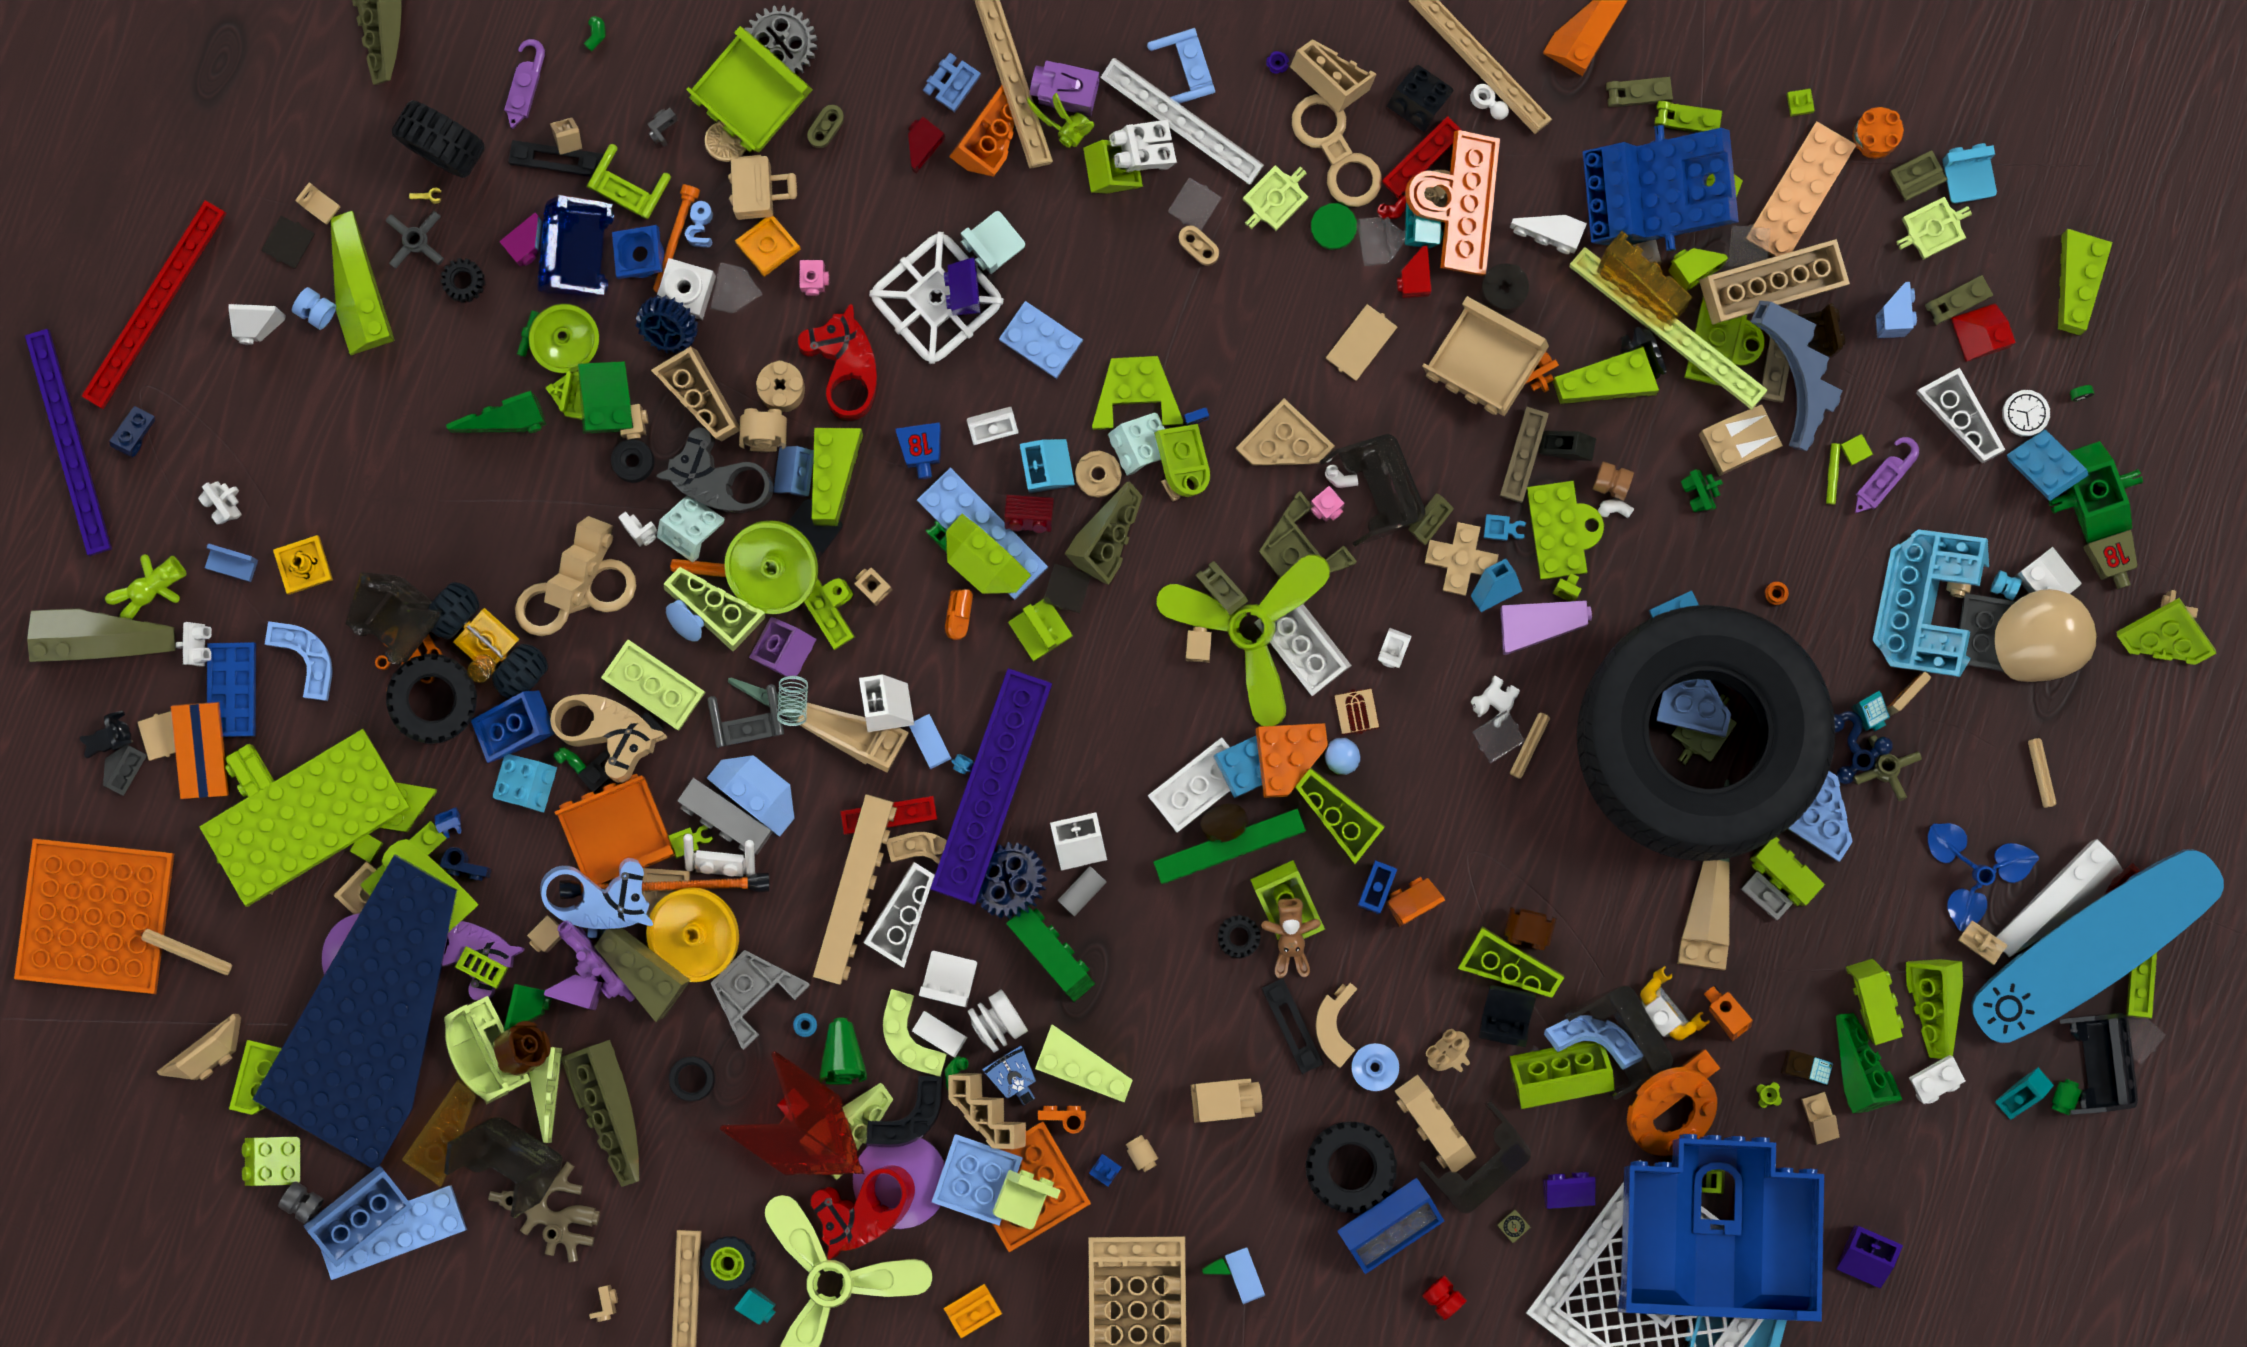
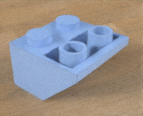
M1905 282L1876 314L1877 338L1906 337L1914 328L1913 326H1916V312H1912L1915 291L1914 288L1911 289L1910 282Z

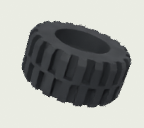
M414 100L406 104L392 128V136L405 147L434 165L461 178L470 175L485 149L484 142L468 129L437 110Z
M424 654L413 657L403 663L391 677L386 691V706L394 725L410 739L426 744L442 743L458 736L472 720L477 703L475 685L468 671L454 659L440 654ZM425 677L443 679L450 685L454 694V704L447 716L437 721H426L414 714L409 704V694L413 685Z
M1340 1122L1323 1130L1309 1147L1305 1163L1307 1181L1313 1193L1325 1205L1345 1213H1359L1369 1210L1383 1201L1392 1190L1397 1175V1160L1388 1139L1374 1127L1360 1122ZM1348 1144L1364 1148L1370 1154L1374 1166L1372 1177L1368 1183L1354 1190L1339 1187L1332 1180L1329 1173V1160L1332 1154L1341 1146Z

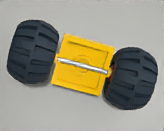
M450 583L424 611L423 619L427 628L438 637L450 639L463 627V632L453 643L487 673L499 661L502 662L492 674L494 687L502 696L510 699L521 692L530 691L548 669L546 658L542 652L531 645L520 644L508 656L507 652L517 643L519 638L485 608L471 622L470 619L480 606L476 594L464 584Z

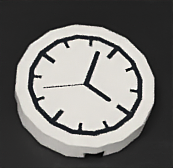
M2021 390L2012 394L2005 401L2002 409V419L2013 434L2021 437H2031L2040 433L2047 426L2050 419V408L2046 399L2041 394L2032 390Z

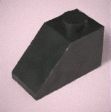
M1544 431L1539 454L1574 461H1592L1596 438L1579 431Z

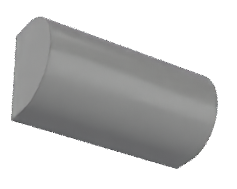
M1089 866L1057 901L1075 917L1107 882Z

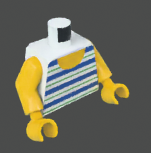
M1664 966L1654 972L1653 978L1640 993L1642 1011L1663 1037L1671 1036L1673 1039L1681 1041L1696 1030L1701 1031L1710 1021L1704 1022L1701 1020L1700 1017L1704 1014L1703 1012H1699L1691 1022L1685 1018L1661 988V984L1672 978V973L1668 976L1664 974V969L1666 968Z

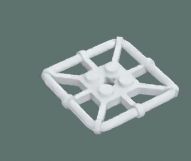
M944 232L932 235L906 258L902 257L899 260L900 263L879 280L873 289L870 290L869 294L875 306L895 327L894 331L898 335L901 334L924 360L929 361V364H935V362L945 358L966 338L970 339L973 336V332L999 310L1004 300L995 286L979 270L976 263L978 282L991 296H979L980 304L991 305L967 326L957 315H952L951 309H947L946 295H950L949 286H945L944 282L945 271L942 269L943 244L959 261L969 259V257ZM937 244L935 267L922 277L912 264ZM906 269L918 281L907 292L883 290ZM933 292L936 294L942 293L940 297L942 301L939 303L931 302V294ZM882 298L907 299L916 310L902 322ZM920 316L931 326L929 351L908 329V326ZM950 317L961 331L936 352L937 328Z

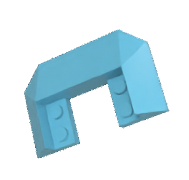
M1918 529L1906 541L1897 544L1891 549L1873 635L1874 643L1881 650L1891 667L1956 677L1961 676L1971 659L1966 656L1970 631L1931 625L1940 581L1980 586L1983 567H1989L1987 538Z

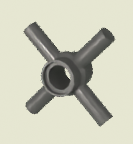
M433 211L419 228H407L392 214L389 215L386 222L403 235L402 243L404 245L389 264L396 269L410 252L422 251L437 265H440L444 258L427 244L428 238L426 234L441 216ZM419 235L420 241L415 245H411V237Z

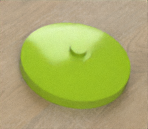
M761 521L749 525L732 540L725 556V575L732 592L738 599L747 602V604L756 609L764 611L766 614H781L795 609L811 594L817 581L818 563L812 545L796 528L783 522Z

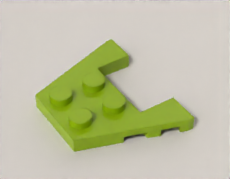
M1158 356L1111 358L1092 424L1093 430L1114 429L1113 405L1161 402L1162 426L1183 425L1182 416Z

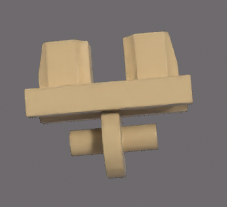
M1973 920L1958 939V941L1992 965H1995L2002 952L2008 946Z

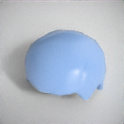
M1336 738L1330 741L1324 751L1327 766L1338 775H1347L1355 771L1359 766V749L1354 742L1347 738Z

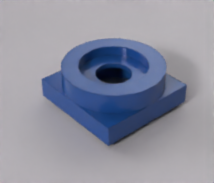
M657 225L612 232L615 271L618 279L629 277L645 278L654 273L663 272L664 248L660 242V231ZM640 246L645 247L648 252L646 259L641 262L635 261L633 258L634 250Z

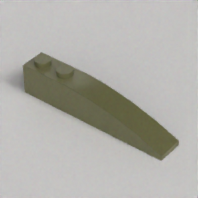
M352 0L353 6H357L359 16L356 17L358 26H362L364 36L361 38L364 47L368 48L369 52L366 59L373 85H379L390 81L400 37L401 0Z
M80 608L32 610L30 614L27 636L30 662L98 659L176 651L175 630L172 626L146 621L140 622L131 620V618H120L101 612H89Z
M610 1040L561 1057L576 1103L580 1109L584 1108L589 1117L586 1121L590 1128H595L599 1136L597 1142L601 1149L606 1150L609 1154L608 1162L621 1187L638 1182L639 1155L633 1112L623 1074Z

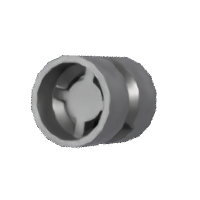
M295 1181L283 1195L278 1207L288 1214L295 1213V1218L306 1224L316 1216L324 1199L314 1192L307 1193V1188Z

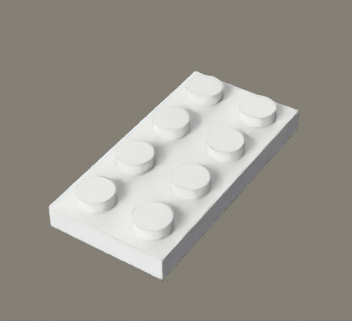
M1222 737L1148 795L1177 833L1230 792L1213 757L1215 754L1230 748Z

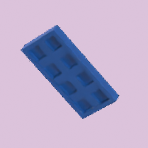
M207 643V648L211 651V660L207 661V703H220L223 737H255L256 643Z

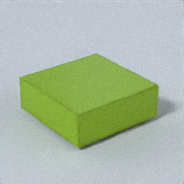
M1862 434L1840 445L1851 466L1873 455Z
M368 834L356 841L350 852L372 863L383 843Z

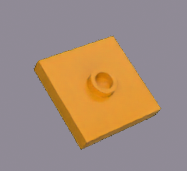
M774 216L764 218L735 240L736 245L764 277L801 250L800 246Z

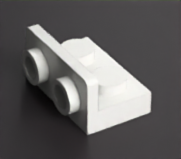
M626 511L618 517L639 547L643 544L647 546L656 539L655 535L658 531L652 522L642 527L635 515L629 516Z

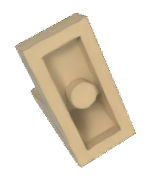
M1825 1092L1801 1099L1816 1145L1839 1138L1836 1115L1832 1114Z

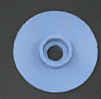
M1374 1043L1362 1047L1357 1051L1352 1061L1354 1079L1361 1087L1370 1091H1381L1390 1087L1395 1082L1399 1073L1397 1056L1390 1048L1382 1044ZM1372 1063L1379 1065L1377 1072L1371 1070L1370 1066Z

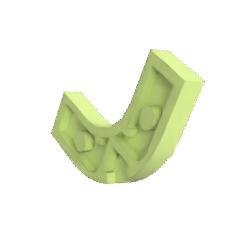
M891 989L883 1018V1032L889 1049L906 1066L941 1077L947 1054L916 1044L910 1037L907 1028L914 995Z

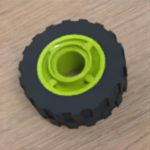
M735 1236L723 1237L712 1242L705 1250L704 1257H702V1271L704 1270V1276L710 1281L709 1283L717 1286L718 1289L725 1290L736 1289L745 1285L752 1278L751 1276L756 1270V1255L752 1251L750 1244ZM726 1257H731L734 1260L735 1264L732 1270L724 1266V1259Z

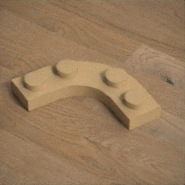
M913 832L889 838L887 848L891 863L912 857L924 856L933 859L939 865L947 840L927 832Z

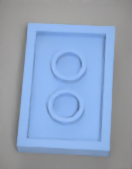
M1025 301L1000 336L999 341L1057 379L1083 342V339Z

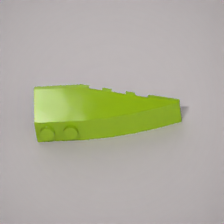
M350 211L335 216L330 221L336 313L349 353L354 355L395 340L354 212Z

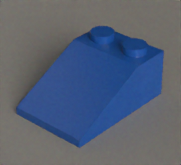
M540 691L521 692L471 720L487 763L530 747L555 734Z

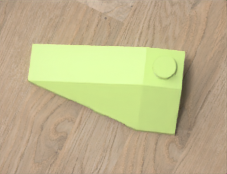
M551 1047L550 1054L544 1063L529 1072L543 1143H552L562 1048Z
M879 1083L818 1122L800 1141L808 1152L837 1180L854 1164L858 1157L855 1154L862 1143L866 1144L868 1121H880L893 1098L884 1085Z

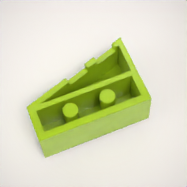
M1775 837L1762 845L1750 858L1753 862L1751 866L1761 875L1763 873L1767 874L1771 878L1769 882L1779 891L1781 889L1789 894L1787 898L1794 905L1806 906L1825 884L1806 865H1802L1794 857L1795 854L1791 850L1787 851L1778 843L1780 840Z
M1873 958L1847 966L1848 974H1851L1856 987L1853 988L1855 995H1858L1861 1005L1860 1012L1869 1039L1875 1045L1903 1037L1901 1029L1904 1028L1901 1016L1897 1015L1895 1010L1898 1002L1895 994L1890 991L1889 985L1892 984L1889 972L1884 971Z

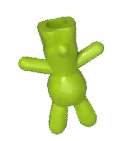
M146 554L142 555L140 561L145 577L134 580L126 588L108 593L105 596L106 603L115 605L130 598L131 602L120 613V618L126 617L132 620L141 606L150 603L157 593L173 603L179 602L180 596L167 588L174 582L184 578L187 574L175 556H170L153 570L149 556Z

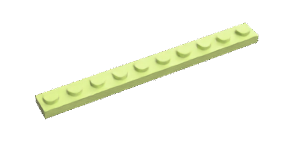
M1586 247L1570 263L1569 267L1751 410L1767 393L1765 387Z

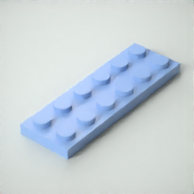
M951 467L917 499L946 530L961 514H964L1001 545L1031 574V577L1017 593H1008L1014 600L1048 569V566L1011 529H1005V522Z
M452 1185L409 1200L413 1206L337 1267L321 1249L331 1280L466 1231L467 1228Z

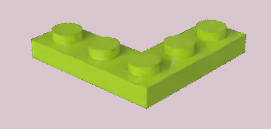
M2157 952L2129 972L2126 1016L2152 1018Z

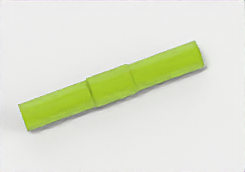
M1832 443L1830 450L1826 504L1828 505L1836 504L1840 444Z

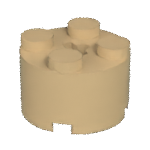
M776 361L765 366L759 373L756 381L757 391L761 401L768 409H779L782 412H788L800 405L804 398L805 384L801 373L795 366L784 361ZM779 383H780L781 385L784 384L785 389L782 390V389L779 388V389L777 390V385H778Z
M753 408L745 409L744 414L740 417L739 446L745 449V445L750 446V451L775 452L779 446L785 449L787 418L782 415V411L779 409H769L768 412H758L757 409Z

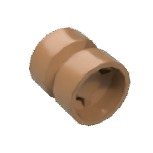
M1603 461L1593 490L1603 494L1609 491L1612 497L1624 501L1634 472L1624 468L1616 470L1615 465Z

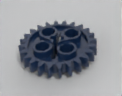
M1008 842L1006 849L1001 844H998V851L993 853L977 898V902L982 903L981 907L985 911L988 910V913L991 915L996 913L999 918H1002L1005 914L1009 919L1012 918L1013 912L1016 916L1020 917L1022 909L1029 913L1028 905L1030 904L1036 907L1034 899H1042V896L1038 893L1039 890H1046L1041 882L1047 881V878L1041 875L1046 872V869L1040 866L1043 861L1037 858L1038 854L1031 851L1027 846H1024L1022 849V845L1016 843L1015 847H1013ZM1021 862L1019 869L1014 870L1015 865ZM999 869V874L992 878L993 873ZM1026 883V888L1019 892L1021 885ZM1005 891L1004 896L998 899V894Z

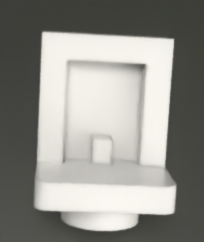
M1389 628L1378 660L1387 667L1400 668L1411 636Z

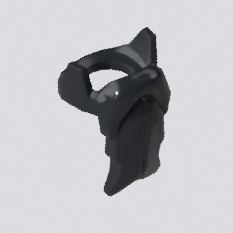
M1639 326L1634 329L1633 340L1628 335L1621 337V354L1644 347L1654 378L1658 379L1661 374H1666V366L1662 354L1650 330H1642Z
M124 711L105 715L104 729L98 730L90 736H80V741L87 746L84 753L86 758H90L101 751L118 750L123 746L134 743L131 740L129 726L125 722L118 720L125 715Z

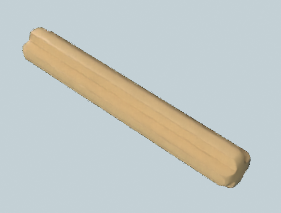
M145 929L141 937L147 943L221 974L228 975L231 971V963L150 929Z

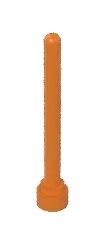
M683 184L680 191L682 203L662 262L663 272L657 274L653 286L654 291L657 293L668 258L673 259L690 205L694 203L695 199H698L700 193L698 188Z

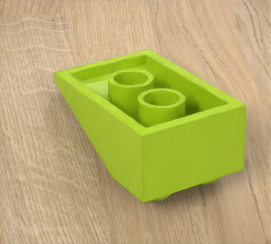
M1294 860L1251 879L1269 922L1280 925L1278 902L1281 899L1297 898L1303 903L1302 924L1313 919H1319L1321 923L1318 928L1301 934L1305 939L1325 930ZM1275 933L1277 939L1279 940V937L1281 935Z

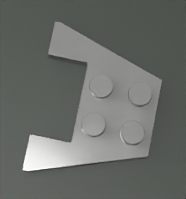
M746 950L711 982L714 992L743 1050L759 1036L743 1016L777 983L794 1000L810 986L808 982Z

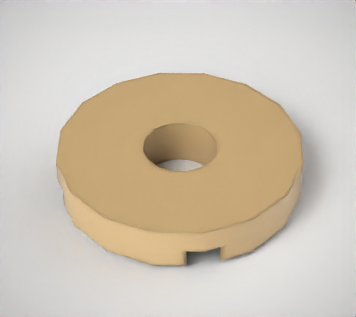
M1093 451L1084 455L1077 464L1075 471L1076 482L1081 491L1088 496L1096 498L1106 497L1113 493L1119 486L1122 476L1120 464L1116 458L1103 451ZM1094 469H1103L1105 477L1102 480H1095L1091 475Z

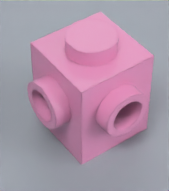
M800 260L801 292H805L807 296H818L819 292H825V286L829 285V272H825L824 261Z
M1328 486L1311 501L1313 506L1311 511L1319 520L1322 518L1327 522L1331 518L1334 521L1343 513L1342 508L1345 503Z

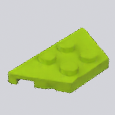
M396 783L411 809L380 828L408 832L431 798L436 795L437 789Z

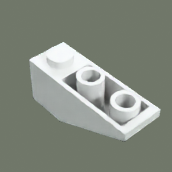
M1567 215L1513 218L1510 228L1514 229L1513 232L1519 236L1526 237V235L1534 237L1535 241L1539 244L1547 246L1549 243L1556 246L1559 252L1564 254L1571 252L1574 254L1587 223Z

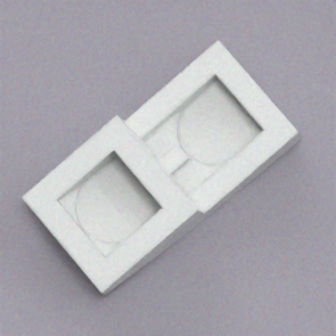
M925 1011L912 1032L954 1058L967 1039L966 1036Z

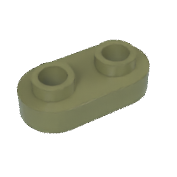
M828 105L820 112L807 134L808 140L813 147H826L844 122V114L840 107ZM831 115L837 116V119L833 122L828 120ZM818 134H823L824 138L822 140H816Z

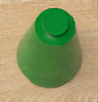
M835 1018L834 1022L830 1023L828 1027L819 1081L823 1082L826 1079V1084L848 1085L852 1084L853 1079L858 1078L859 1083L867 1079V1072L853 1023L849 1022L847 1018Z

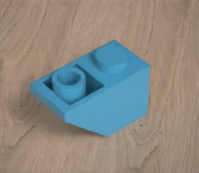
M1507 559L1486 568L1472 592L1471 598L1480 612L1522 592L1516 572Z

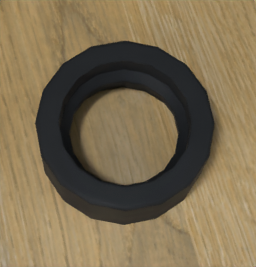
M695 1056L684 1057L677 1061L670 1070V1088L682 1100H702L714 1088V1070L710 1063L703 1058ZM687 1065L699 1066L706 1075L705 1085L698 1092H686L679 1085V1073Z

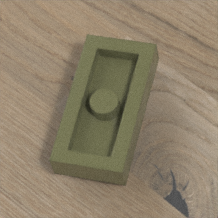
M1436 493L1408 530L1419 542L1426 545L1454 508L1441 495Z

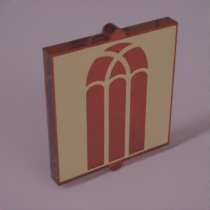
M1372 688L1358 691L1352 689L1350 692L1334 695L1341 735L1362 734L1363 731L1380 728Z

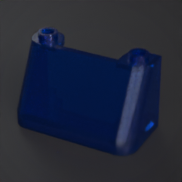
M558 195L547 201L543 215L537 287L539 292L599 297L606 293L608 279H605V275L601 274L604 229L609 224L611 225L614 220V211H612L611 203Z

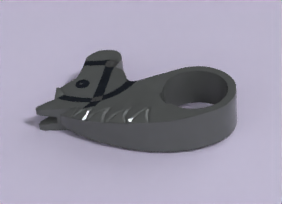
M704 428L692 430L683 451L675 456L674 459H669L668 470L657 474L658 478L671 481L681 492L692 499L716 510L730 513H746L763 508L770 501L774 489L769 473L755 463L742 462L715 468L714 458L710 453L714 447L715 438ZM746 470L759 471L765 483L763 494L753 503H739L733 497L732 489H730L735 478Z

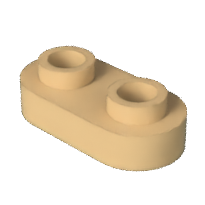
M1186 226L1180 231V245L1200 264L1210 266L1218 260V247L1197 227ZM1189 235L1195 238L1191 243L1186 240V237ZM1210 251L1212 255L1210 258H1205L1203 253Z

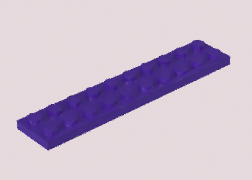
M1009 668L1007 669L930 890L973 905L976 904L1052 683Z

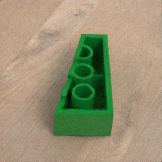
M1028 906L1029 913L1022 909L1020 917L1015 915L1006 924L1075 1002L1095 985V982L1087 974L1090 969L1081 959L1077 962L1072 957L1075 953L1066 942L1063 945L1059 942L1057 938L1060 934L1052 925L1048 928L1042 922L1045 917L1037 908L1032 910Z

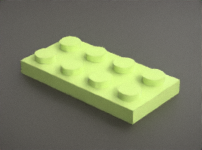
M630 640L625 642L601 677L678 731L706 693Z

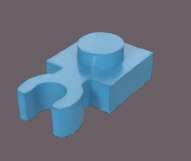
M1486 514L1484 539L1507 541L1508 534L1518 540L1524 539V534H1518L1516 527H1525L1526 523L1524 521H1516L1510 524V517Z

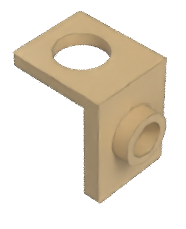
M310 182L295 200L326 225L340 208L337 203L319 191Z

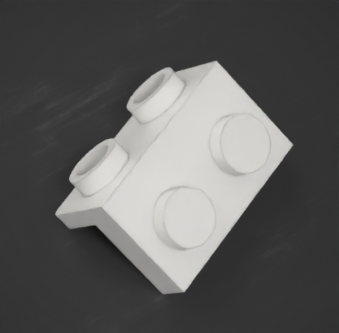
M1951 1055L1909 1077L1917 1093V1099L1923 1104L1937 1101L1940 1095L1957 1090L1960 1084L1965 1082L1957 1063Z

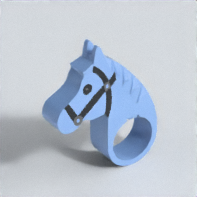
M626 858L620 863L619 876L614 878L606 889H601L578 869L571 866L555 867L548 871L541 881L540 894L545 907L563 921L568 920L573 925L591 929L623 928L636 923L653 926L652 920L646 914L650 904L645 900L641 890L644 871L639 861L634 858ZM563 874L577 877L583 884V899L576 906L573 905L566 908L553 905L546 897V890L552 879Z

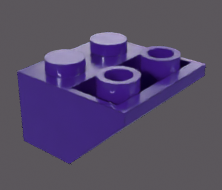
M1589 1172L1572 1173L1570 1178H1565V1174H1549L1548 1179H1543L1546 1209L1595 1205V1177L1589 1176Z
M1854 1225L1836 1269L1881 1289L1893 1270L1903 1245Z

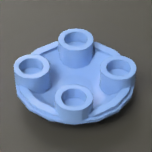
M678 599L674 603H670L666 607V615L672 627L685 639L698 641L701 638V627L704 626L702 618L698 615H693L682 600Z

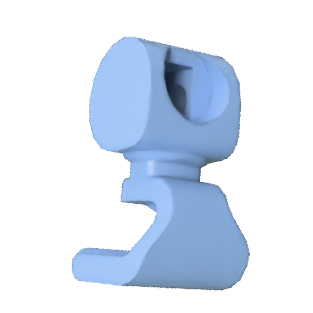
M697 201L692 205L690 217L695 225H690L687 228L685 236L691 246L711 247L713 243L711 238L694 237L696 233L705 232L703 225L710 223L713 218V212L709 204L704 201Z

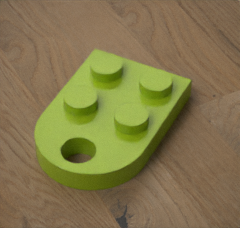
M1198 424L1154 432L1165 477L1171 489L1184 497H1192L1203 492L1210 481V470ZM1187 479L1192 480L1194 483L1193 490L1187 486Z

